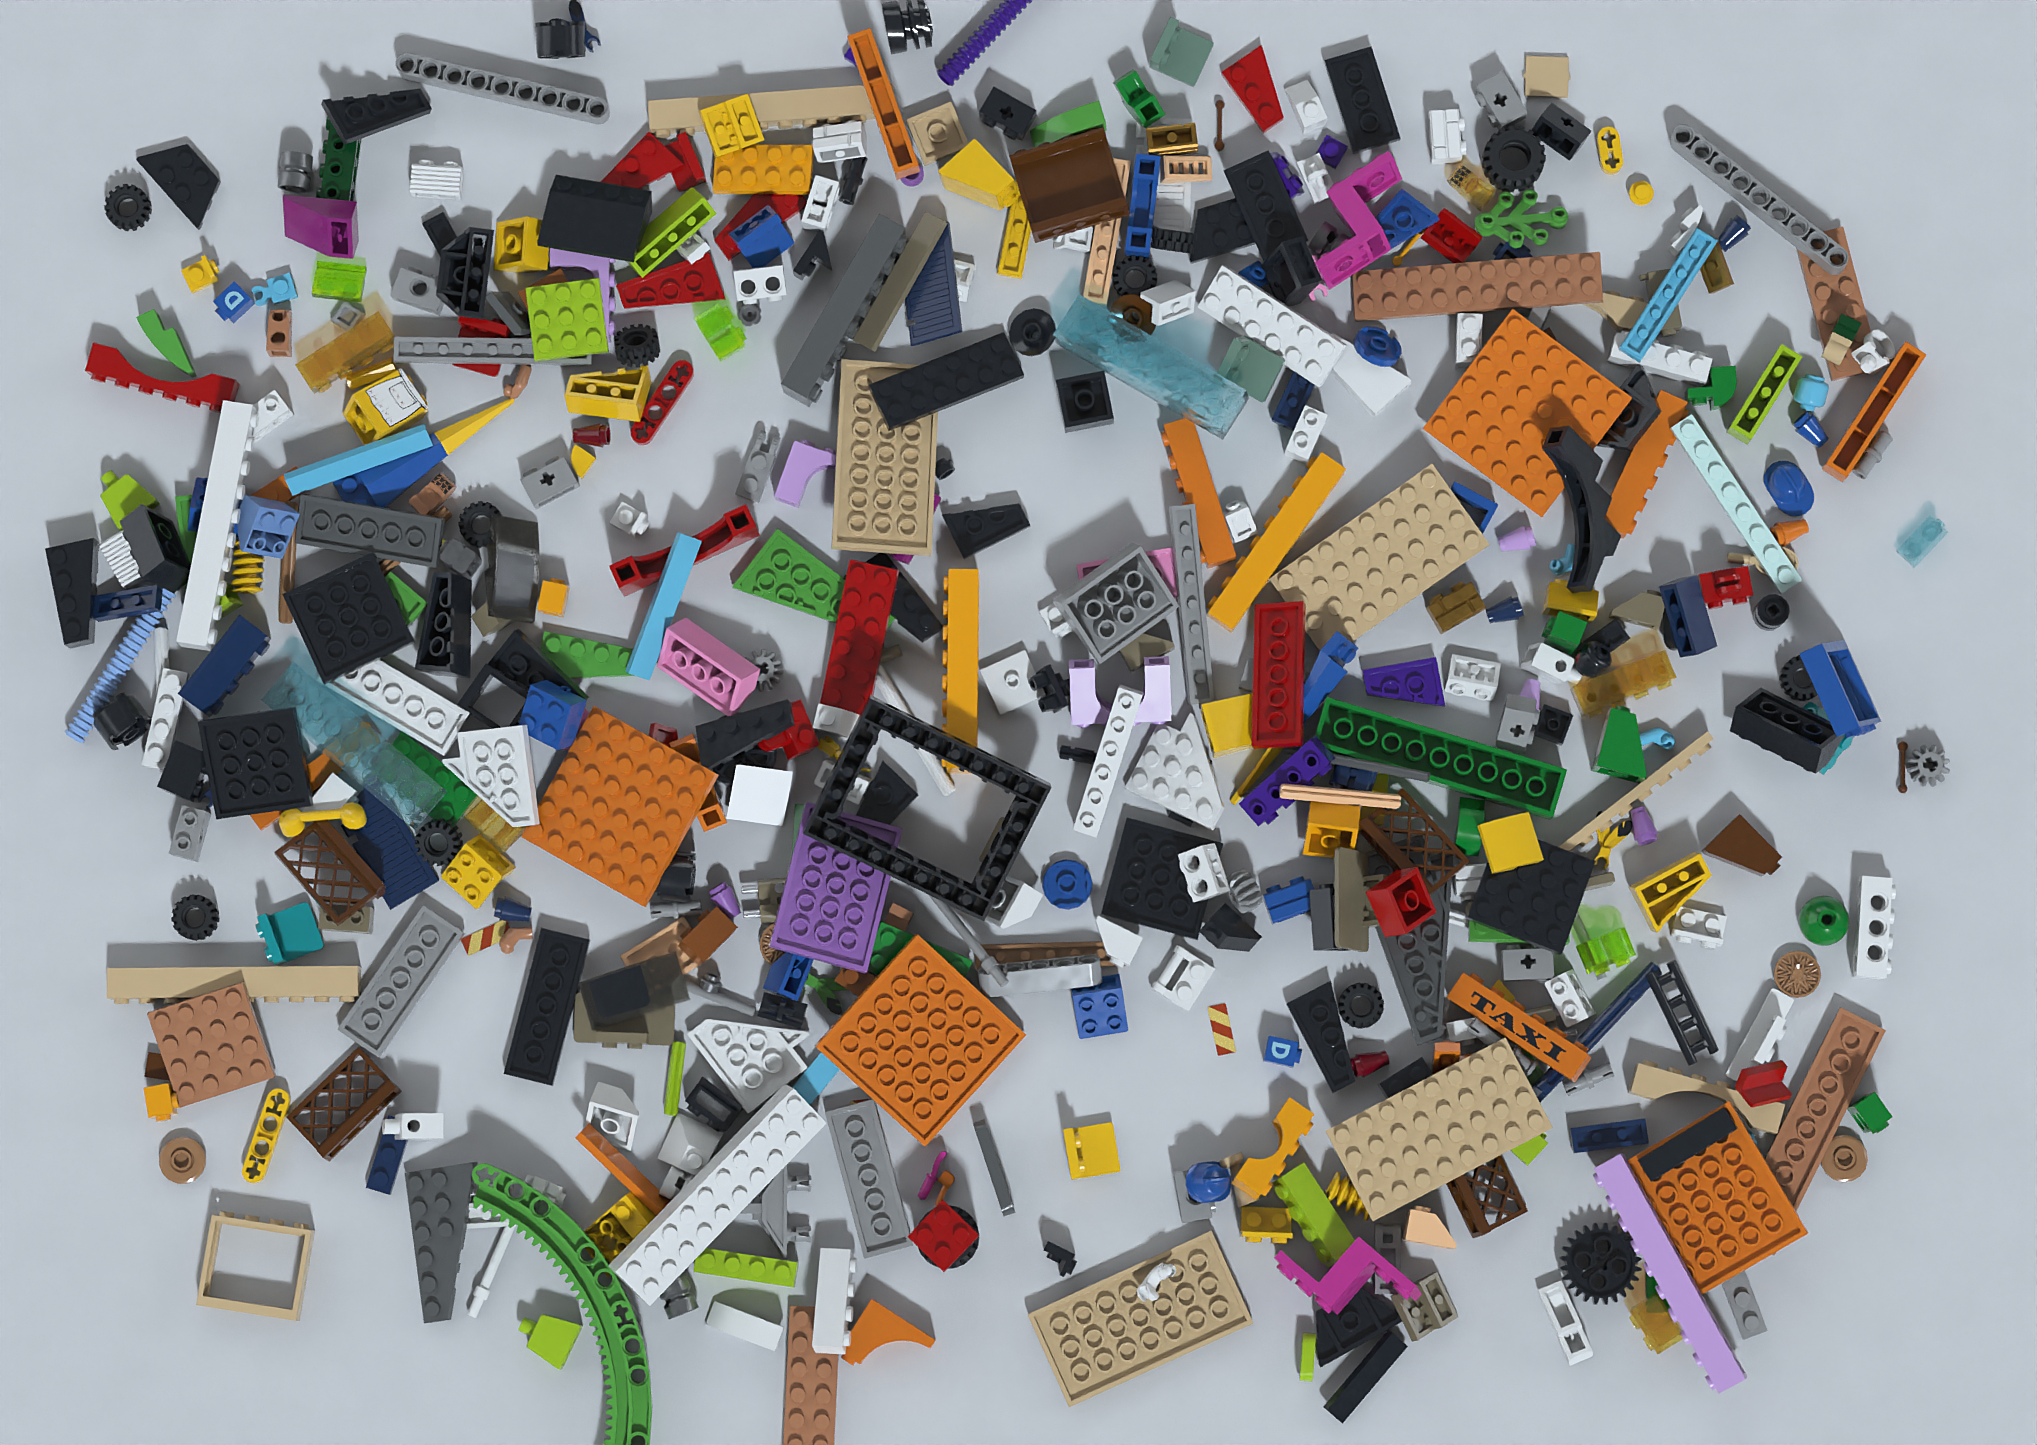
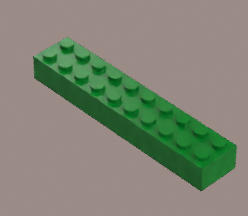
M1329 697L1325 699L1314 737H1318L1332 754H1342L1353 758L1430 772L1429 782L1426 783L1525 813L1529 812L1531 815L1551 820L1554 816L1567 769Z

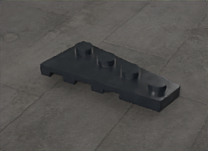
M421 89L394 91L388 95L379 96L377 93L368 94L367 97L362 98L350 96L335 101L323 99L321 103L344 145L430 114L432 110Z
M878 553L866 561V563L898 569L886 553ZM899 570L890 615L898 620L899 625L923 643L943 629V625Z
M786 699L695 726L701 765L713 771L712 768L720 763L725 764L733 760L732 757L742 751L747 752L754 748L756 743L764 739L769 740L794 726L791 702Z
M1329 981L1288 1002L1286 1005L1333 1094L1354 1083L1355 1078L1332 983Z

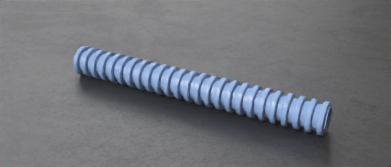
M163 589L161 611L141 614L135 618L136 623L131 624V631H127V637H123L124 642L118 645L120 647L119 650L114 652L116 655L114 657L111 656V663L106 664L107 669L102 671V677H98L99 682L94 683V690L91 689L89 691L91 695L89 697L86 696V703L81 704L83 707L81 710L78 709L77 713L79 714L77 717H73L74 722L69 723V730L66 729L64 731L66 735L79 743L85 742L84 737L89 736V729L92 730L94 728L92 726L94 723L92 715L98 709L106 708L104 706L106 703L109 704V697L114 696V689L117 690L118 683H122L121 678L126 677V670L131 669L129 665L131 663L134 664V657L139 656L138 651H142L143 647L141 646L143 643H147L146 638L151 637V630L154 631V625L159 624L160 621L158 619L164 616L162 613L167 611L168 608L166 606L172 603L170 600L172 597H176L175 593Z

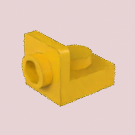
M206 255L201 256V261L181 270L192 294L219 281L216 275L220 272L214 259L209 260Z

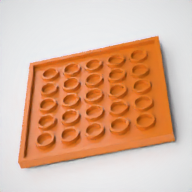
M1511 309L1422 429L1540 517H1543L1565 488L1562 477L1554 463L1542 449L1549 429L1569 425L1594 449L1632 397L1517 311Z
M593 706L538 805L540 824L527 826L521 837L646 907L664 871L672 861L719 775Z
M915 934L814 1046L923 1146H926L1020 1043L1026 1034L918 934Z
M1730 1101L1627 1160L1701 1294L1706 1293L1809 1233ZM1725 1107L1738 1129L1651 1182L1638 1160Z

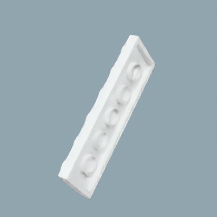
M1226 265L1221 266L1198 305V308L1240 336H1246L1285 359L1284 365L1318 387L1323 385L1346 347L1345 343Z
M381 660L374 661L324 685L443 756H446L458 736L457 733L462 730L471 715L469 712ZM319 675L316 681L324 685Z

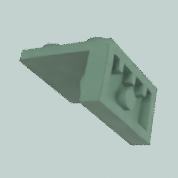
M1170 17L1150 59L1149 68L1194 87L1214 43L1180 28L1179 20Z
M1246 336L1235 337L1213 382L1220 386L1230 384L1256 400L1265 402L1285 359Z

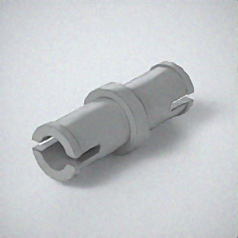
M1880 431L1872 444L1865 449L1864 455L1852 472L1857 477L1866 479L1874 465L1882 460L1881 455L1890 442L1893 441V438L1888 433Z
M701 899L692 900L691 903L676 901L651 902V919L660 917L679 919L680 916H700L702 914Z
M1607 1061L1591 1070L1584 1069L1575 1083L1567 1079L1563 1080L1562 1084L1567 1095L1570 1096L1587 1087L1590 1089L1595 1087L1594 1084L1614 1077V1073Z

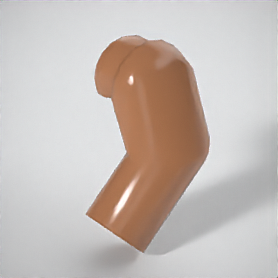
M527 365L520 366L514 385L510 383L505 385L504 396L511 397V399L519 397L528 384L532 371L531 367Z
M512 927L508 929L499 942L501 951L505 954L512 953L515 944L519 940L533 939L532 927Z

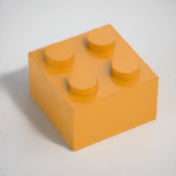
M1310 801L1303 855L1334 859L1335 849L1338 847L1355 850L1361 806Z

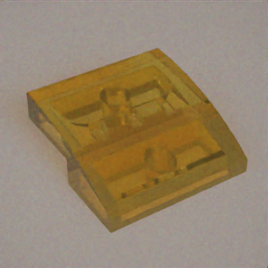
M481 800L464 816L500 854H503L516 842L527 827H512L484 800Z

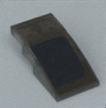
M493 515L490 518L492 541L487 545L489 568L484 571L488 616L532 624L535 622L539 584L538 523Z
M676 951L578 983L592 1031L690 1001Z

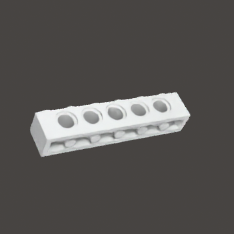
M1123 685L1119 686L1073 830L1097 838L1144 692Z

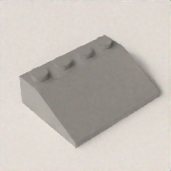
M1130 543L1052 600L1065 621L1099 664L1180 607L1143 548L1134 543Z

